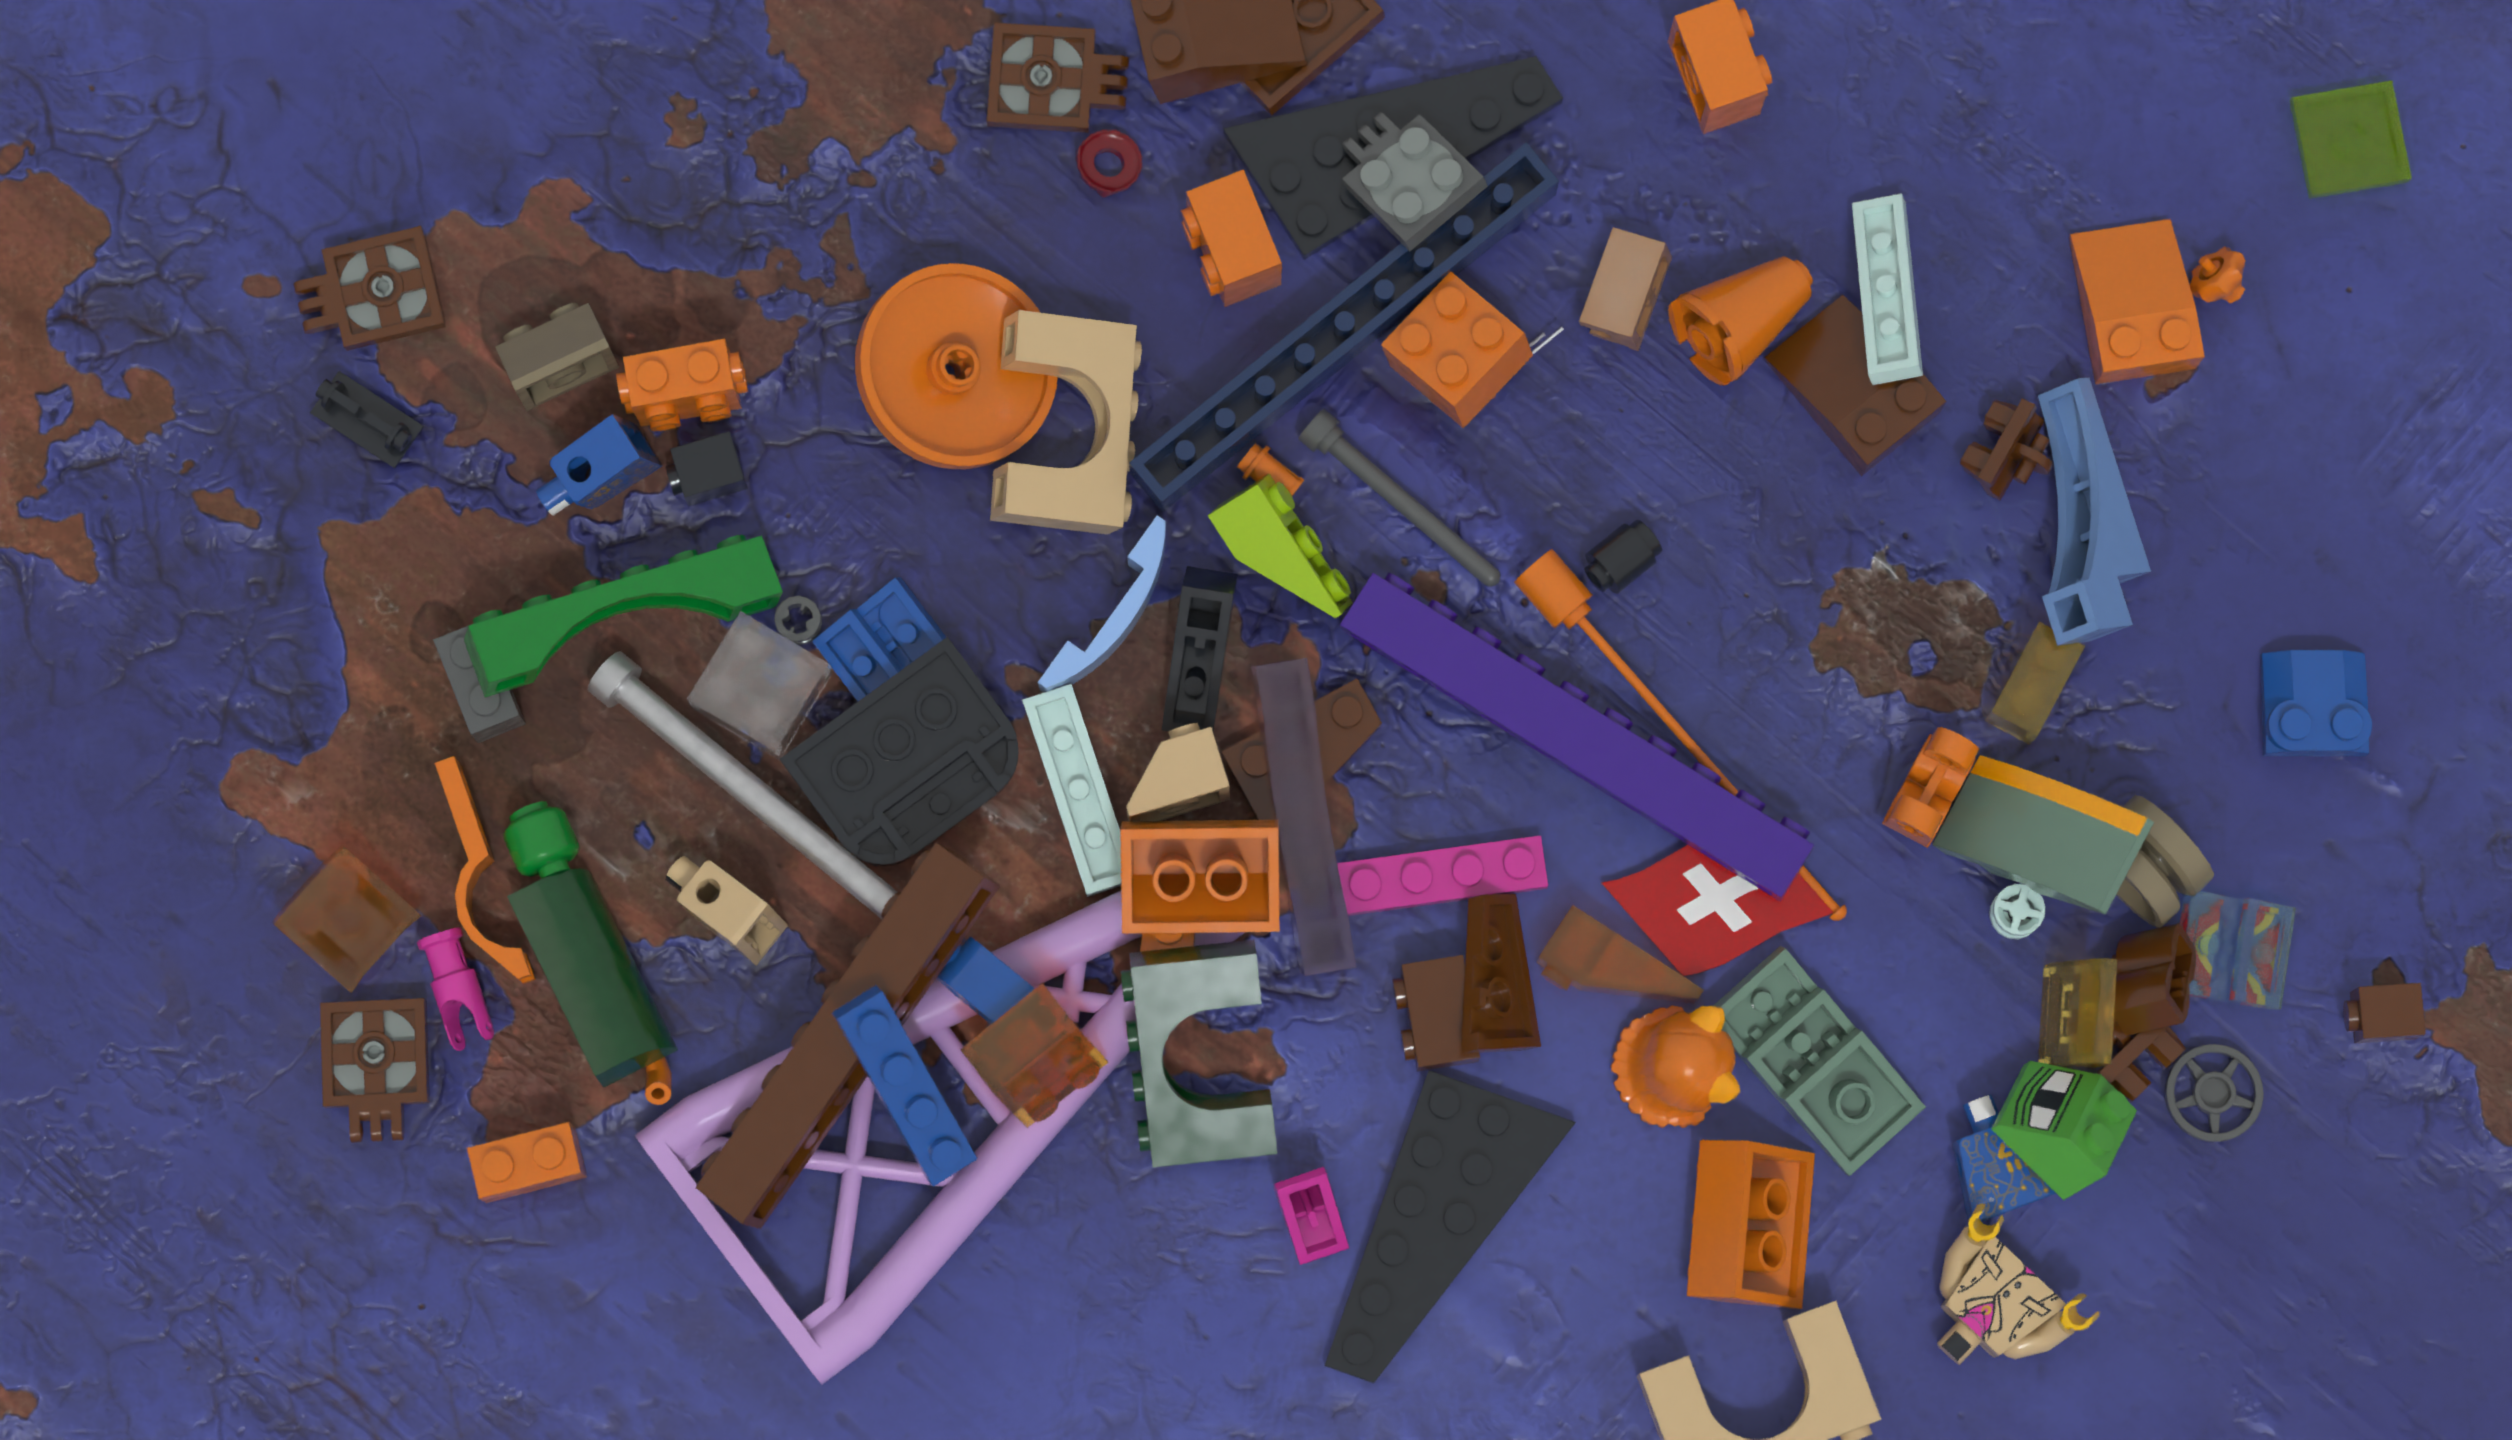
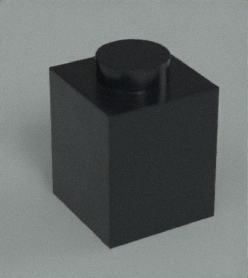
M730 431L670 449L674 464L665 466L673 494L683 493L688 506L748 489Z

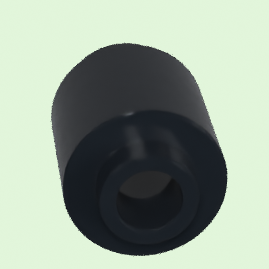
M1635 520L1630 525L1624 523L1585 554L1589 565L1584 570L1590 581L1600 591L1604 592L1609 589L1618 594L1656 564L1655 557L1662 552V547L1653 532L1640 520Z

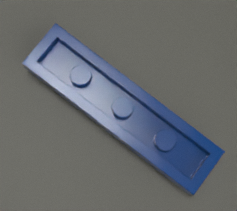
M875 985L833 1011V1017L927 1181L934 1187L977 1160L975 1153L883 991Z

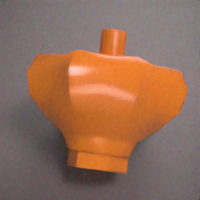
M2224 246L2215 253L2206 254V256L2201 257L2199 260L2200 264L2191 271L2192 279L2189 285L2192 295L2203 299L2207 303L2223 299L2231 304L2239 300L2245 291V288L2242 286V273L2246 261L2243 254L2232 251Z

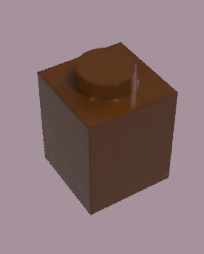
M2421 983L2363 986L2350 992V1000L2344 1001L2343 1017L2346 1031H2353L2354 1044L2415 1040L2426 1035Z

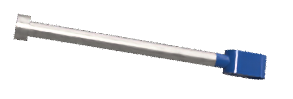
M621 651L614 653L599 667L588 685V691L608 708L618 703L621 704L873 913L883 919L881 913L885 904L894 894L898 893L894 888L639 680L642 671L641 667ZM969 937L963 945L960 943L937 976L939 982L1010 1040L1045 1000L1027 981L972 937Z

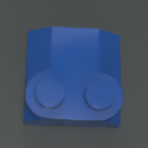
M2286 650L2262 653L2260 655L2263 756H2367L2369 754L2372 719L2368 712L2365 653L2347 650Z

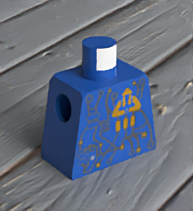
M612 414L551 458L549 463L557 476L538 488L536 493L544 507L553 516L573 502L576 505L592 510L661 468L662 464L637 424ZM591 467V474L586 480V473Z
M1992 1094L1962 1105L1973 1134L1952 1143L1968 1222L1975 1207L1980 1203L1986 1204L1979 1216L1980 1221L1983 1222L2056 1194L1991 1129L1999 1114Z

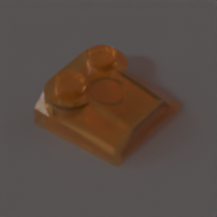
M342 845L295 892L272 923L352 993L365 973L404 930L422 915Z

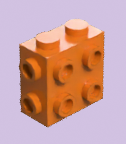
M725 339L623 357L625 372L616 374L621 403L625 405L626 413H635L640 426L650 425L651 431L674 429L681 426V419L698 416L701 417L702 422L727 419L731 417V410L742 409L739 394L748 392L743 362H741L739 352L730 353Z

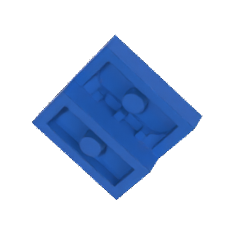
M895 577L860 607L850 609L812 642L858 702L937 645L946 636L901 577Z

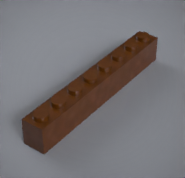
M935 843L932 849L924 851L917 858L912 867V878L902 892L894 894L887 901L881 913L882 921L872 935L864 937L857 944L851 956L852 964L842 978L834 980L825 990L821 999L822 1007L812 1021L803 1024L795 1033L791 1042L792 1050L782 1064L773 1067L765 1076L761 1085L762 1093L752 1107L743 1110L735 1119L731 1128L733 1134L722 1150L713 1153L705 1162L701 1171L703 1177L695 1188L741 1224L758 1229L763 1227L867 1078V1074L833 1017L832 1012L877 985L883 991L903 1026L1001 886L953 850Z

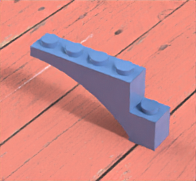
M2088 377L2077 378L2038 395L2050 439L2058 497L2056 560L2049 593L2042 596L2057 646L2093 641L2132 626L2133 624L2120 584L2151 572L2094 390Z

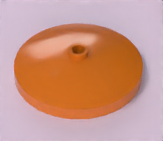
M949 263L926 267L904 277L885 291L872 306L862 324L855 353V374L861 400L879 431L895 447L910 457L925 464L946 469H971L986 466L1005 458L1027 443L1041 427L1050 411L1055 397L1058 377L1001 369L1004 319L1018 310L1040 312L1033 301L1019 287L1003 276L988 269L967 264ZM946 364L952 366L955 376L948 374L945 368Z

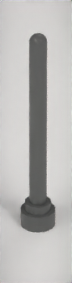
M1325 408L1315 416L1301 433L1298 440L1312 452L1318 449L1324 455L1328 452L1331 453L1484 585L1493 587L1499 583L1501 574L1495 566L1342 437L1344 431L1338 427L1340 421Z

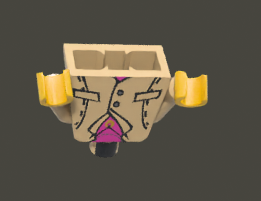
M1980 1203L1975 1207L1968 1226L1963 1229L1946 1252L1939 1286L1945 1298L1941 1308L1956 1323L1937 1342V1345L1958 1365L1978 1345L1994 1358L2002 1353L2009 1358L2019 1359L2047 1352L2074 1334L2076 1330L2088 1328L2098 1319L2100 1314L2097 1311L2090 1318H2084L2079 1315L2076 1305L2087 1297L2086 1294L2080 1293L2066 1304L1995 1236L2002 1226L2004 1217L2001 1215L1994 1225L1983 1224L1979 1216L1986 1206L1984 1203Z

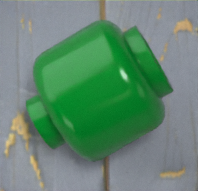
M540 801L527 805L510 815L509 820L511 823L505 829L503 838L521 875L528 877L540 876V879H543L550 875L570 870L568 863L579 853L580 846L568 817L562 808L549 807L546 801Z

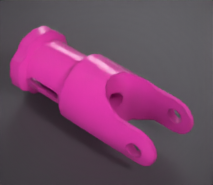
M461 927L427 936L417 942L419 950H424L434 977L430 985L449 1041L456 1051H462L465 1048V1038L459 1019L462 1004L472 1012L480 1035L485 1040H490L494 1036L493 1024L475 969L468 967L459 940L463 936Z

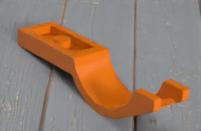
M455 756L435 763L468 858V862L460 872L455 891L458 919L469 938L523 984L534 981L536 978L528 955L523 952L522 948L502 947L487 940L478 930L472 913L473 890L481 873L494 862V858L461 763Z

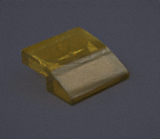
M2083 959L2044 965L2038 1062L2065 1068L2072 1066L2096 1068L2111 1064L2117 959Z

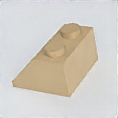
M1192 723L1168 732L1170 739L1160 743L1126 806L1128 821H1162L1230 800V786L1211 727L1200 730L1198 723Z

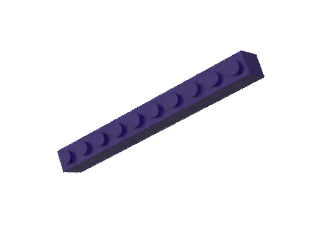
M1388 572L1383 579L1372 573L1340 624L1344 633L1776 900L1782 901L1814 849V844L1806 840L1810 834L1806 828L1785 816L1778 823L1762 813L1766 807L1762 801L1742 789H1739L1735 796L1718 786L1722 778L1704 765L1695 762L1693 767L1689 768L1674 758L1677 750L1667 742L1654 735H1651L1648 741H1645L1629 731L1633 726V722L1608 707L1604 714L1585 704L1590 697L1585 692L1564 680L1559 687L1542 677L1546 669L1521 653L1514 660L1499 651L1498 648L1502 642L1477 626L1472 633L1454 623L1458 615L1443 604L1432 599L1429 605L1426 606L1410 595L1414 588L1394 574Z

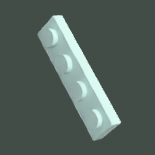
M1901 193L1852 203L1867 368L1872 385L1923 376L1907 210L1903 195Z
M1072 684L1023 699V705L1087 897L1121 886L1120 829Z

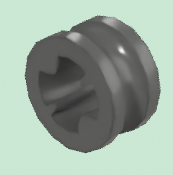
M802 596L789 597L782 601L776 609L774 617L775 626L782 639L794 645L808 644L820 633L822 627L821 614L815 603L810 599ZM794 608H801L802 614H805L807 610L812 614L813 618L806 622L807 631L796 634L794 627L790 631L784 627V623L791 619L790 611Z

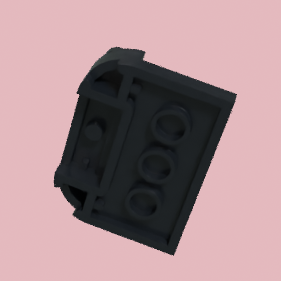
M946 637L780 758V761L847 851L858 860L872 866H890L910 859L998 795L1008 785L1014 775L1018 763L1019 749L1016 732L1012 724L950 639Z

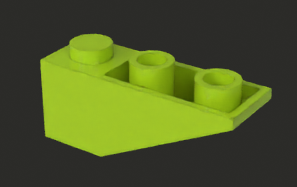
M1270 474L1222 502L1207 515L1238 561L1334 618L1342 615L1353 603L1349 598L1351 591L1346 579L1337 569L1331 570L1322 556L1323 547L1319 537L1310 526L1302 525L1293 511L1295 503L1290 492L1282 483H1275Z

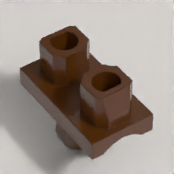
M2021 399L2018 406L1994 400L1985 415L1983 424L1988 431L2000 436L1998 442L1992 450L1973 441L1969 444L1960 460L1964 471L1981 483L1986 494L2000 501L2012 479L2025 485L2033 471L2047 475L2053 467L2052 461L2043 455L2050 442L2049 438L2039 433L2044 420L2036 414V405L2027 400Z
M2103 1013L2096 1020V1024L2103 1032V1035L2092 1045V1048L2102 1057L2114 1045L2120 1049L2096 1074L2102 1075L2117 1091L2126 1097L2129 1103L2133 1102L2152 1083L2132 1063L2144 1050L2163 1069H2166L2186 1050L2176 1033L2169 1026L2136 1033L2131 1038L2129 1035L2125 1036L2117 1022H2112L2108 1015Z

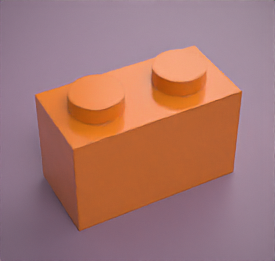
M570 1122L467 1148L478 1197L485 1203L587 1177L576 1128Z

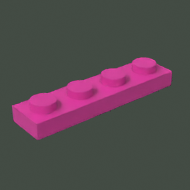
M1541 835L1336 863L1343 917L1468 900V898L1484 894H1512L1548 888Z

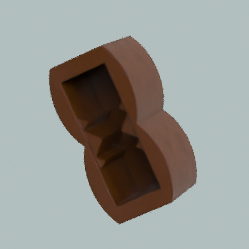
M2176 923L2122 936L2118 942L2116 953L2113 954L2111 959L2114 977L2111 981L2109 992L2105 994V1008L2110 1020L2117 1022L2125 1036L2183 1023L2189 1011V984L2192 982L2195 974L2196 949L2181 924Z

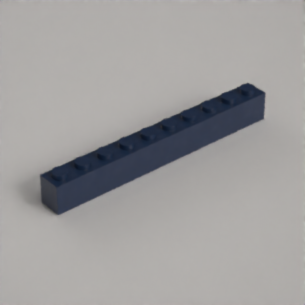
M1527 142L1484 176L1488 186L1414 249L1409 252L1400 243L1129 462L1130 475L1162 513L1412 312L1450 271L1455 275L1459 274L1556 195L1559 180Z

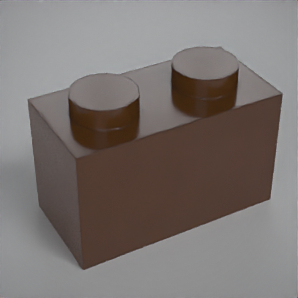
M1458 955L1402 964L1400 969L1401 978L1392 979L1397 1010L1407 1008L1410 1029L1401 1030L1405 1061L1415 1060L1417 1072L1478 1062L1480 1059L1479 1053L1461 1054L1465 985L1464 956Z

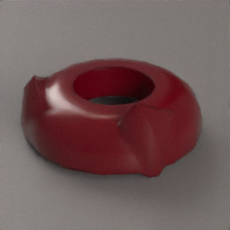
M1101 130L1092 133L1076 150L1077 169L1082 180L1091 189L1096 190L1103 198L1127 190L1137 181L1142 169V155L1137 144L1128 135L1117 130ZM1104 152L1115 154L1122 163V171L1113 177L1104 176L1095 168L1094 158Z

